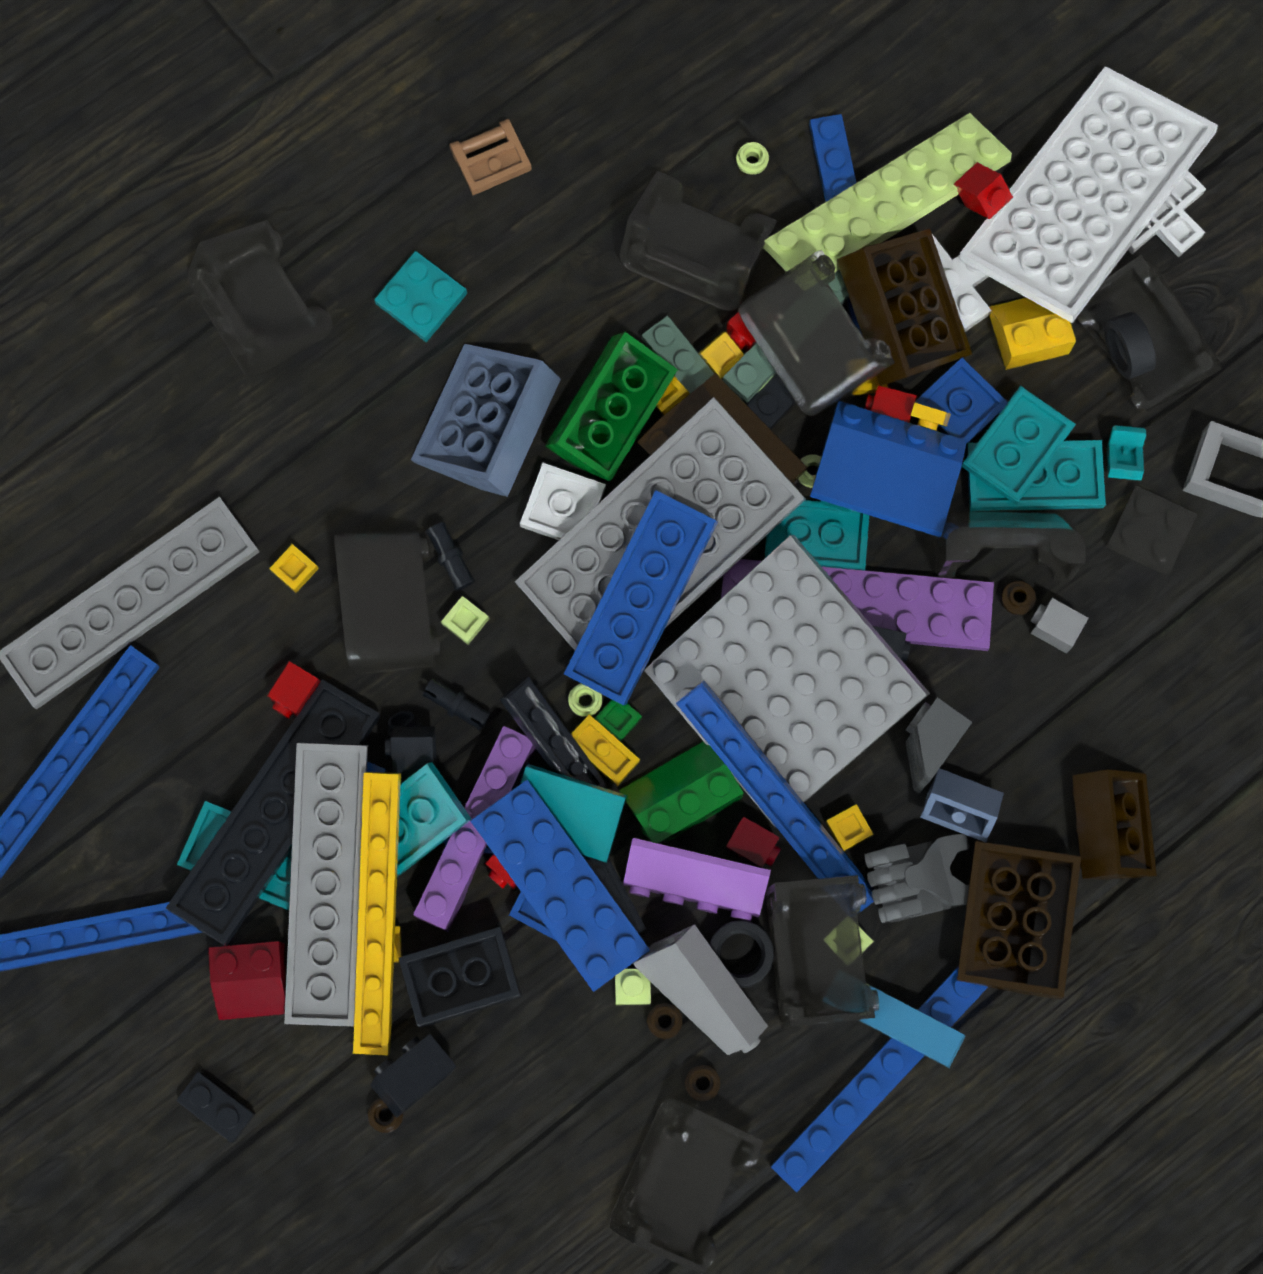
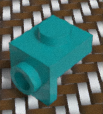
M1113 426L1106 448L1108 478L1142 480L1144 474L1143 445L1146 438L1145 428Z

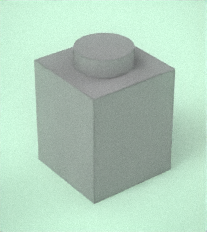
M1052 598L1046 606L1040 604L1034 613L1031 622L1036 625L1031 634L1067 654L1076 642L1088 617Z

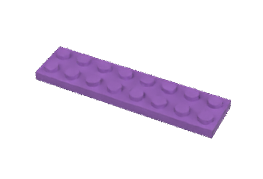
M740 559L723 575L721 599L762 561ZM822 567L872 626L907 633L905 640L911 641V644L988 651L990 648L994 582Z

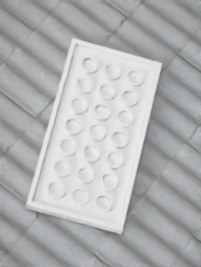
M1105 66L1009 189L1013 198L991 219L984 221L960 252V260L1073 323L1215 135L1218 125Z

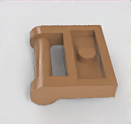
M509 119L499 122L500 126L459 143L457 140L449 144L453 157L472 195H476L532 170L529 159ZM505 138L507 140L506 143L469 159L466 157L467 154Z

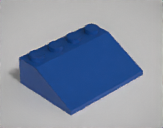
M838 401L828 429L810 497L941 537L962 466L967 440Z

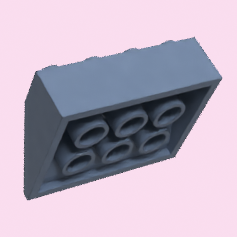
M464 344L411 461L478 489L508 497L561 379L542 360Z

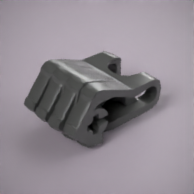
M965 834L945 836L931 842L910 847L901 844L865 854L867 867L874 868V871L867 873L869 884L871 887L879 888L872 891V897L875 905H883L882 908L878 909L882 923L902 921L967 905L970 885H965L952 876L950 872V865L956 854L970 848Z

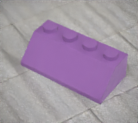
M633 838L623 883L624 886L630 887L629 893L637 896L649 897L650 892L664 895V902L683 905L684 900L698 903L696 908L698 910L717 913L718 908L731 911L730 917L750 922L752 916L759 917L771 870Z

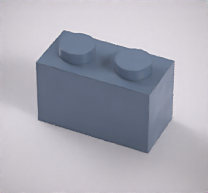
M939 768L927 793L920 818L986 843L998 818L1004 793Z

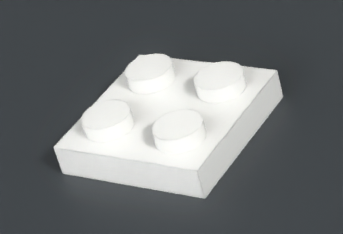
M543 463L522 516L520 527L560 540L601 502L606 484Z

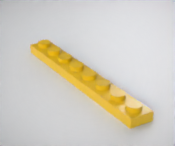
M365 772L363 776L353 1054H390L401 773Z

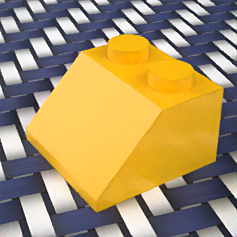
M1028 298L989 307L991 309L989 316L1006 370L1068 355L1076 342L1069 321Z

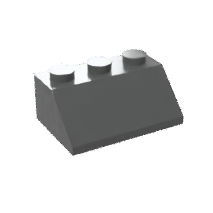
M938 697L932 705L925 702L906 729L911 734L905 743L914 790L918 793L930 782L972 724V721Z

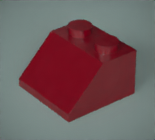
M275 941L209 948L210 983L219 1020L285 1014L287 963L286 946L284 943Z

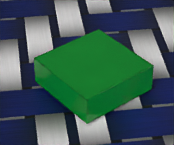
M611 700L596 716L595 720L621 742L642 719V716L629 704L621 705Z

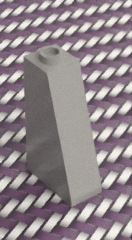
M695 924L653 943L648 947L650 951L633 963L655 987L727 1055L740 1050L743 1053H747L760 1043L759 1036L768 1025Z

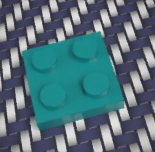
M415 251L374 301L377 306L427 342L467 295V289Z

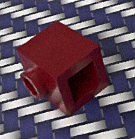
M743 817L729 840L725 851L751 866L763 868L765 864L772 866L781 848L776 846L780 837Z

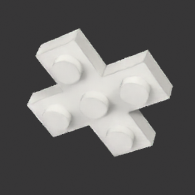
M1189 171L1185 173L1129 247L1128 251L1131 254L1136 252L1154 235H1157L1180 257L1203 237L1205 233L1203 229L1184 211L1203 195L1206 190Z
M933 236L963 328L966 332L991 313V309L974 289L976 285L989 276L961 261L960 255L952 260Z

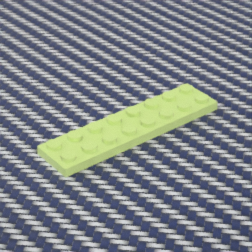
M969 113L764 240V249L806 291L840 269L837 259L864 247L884 242L957 196L959 193L954 183L977 162L996 171L1011 161L1012 153Z

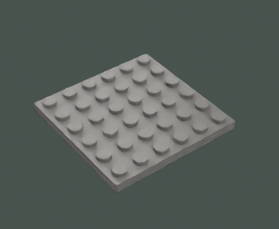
M790 535L644 670L704 743L709 745L676 705L679 699L702 681H705L803 802H806L930 694L795 535ZM734 776V778H735L736 781L739 783V785L744 789V791L749 795V797L753 800V802L758 806V808H759V809L763 812V814L768 818V816L764 813V811L759 807V805L755 802V800L750 796V794L746 791V789L742 786V784H741V783L737 780V778Z

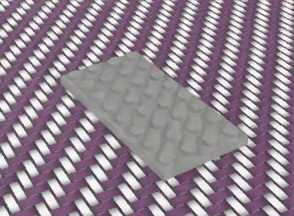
M714 397L515 581L574 650H576L655 490L718 521L666 627L806 500Z

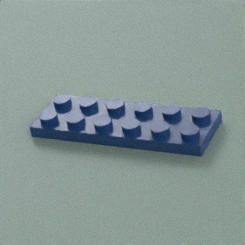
M655 490L564 675L621 705L627 704L718 523L717 520Z
M525 780L470 820L593 992L650 951L528 780Z

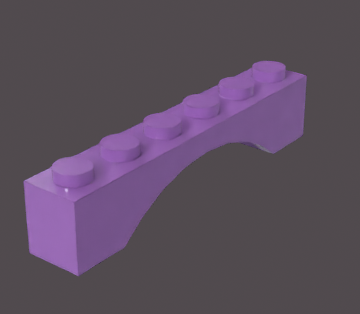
M503 726L464 807L472 819L517 787L536 749L527 736ZM471 821L451 835L413 914L416 918L448 933L464 901L468 887L487 845Z

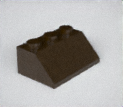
M1107 769L1072 775V796L1076 808L1077 821L1075 827L1079 839L1082 879L1107 880L1157 876L1146 774Z

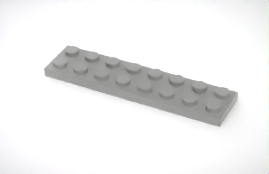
M218 497L1 649L0 660L31 705L38 709L258 554L259 550L221 498Z
M297 743L284 1024L354 1026L363 776L367 772L368 745Z

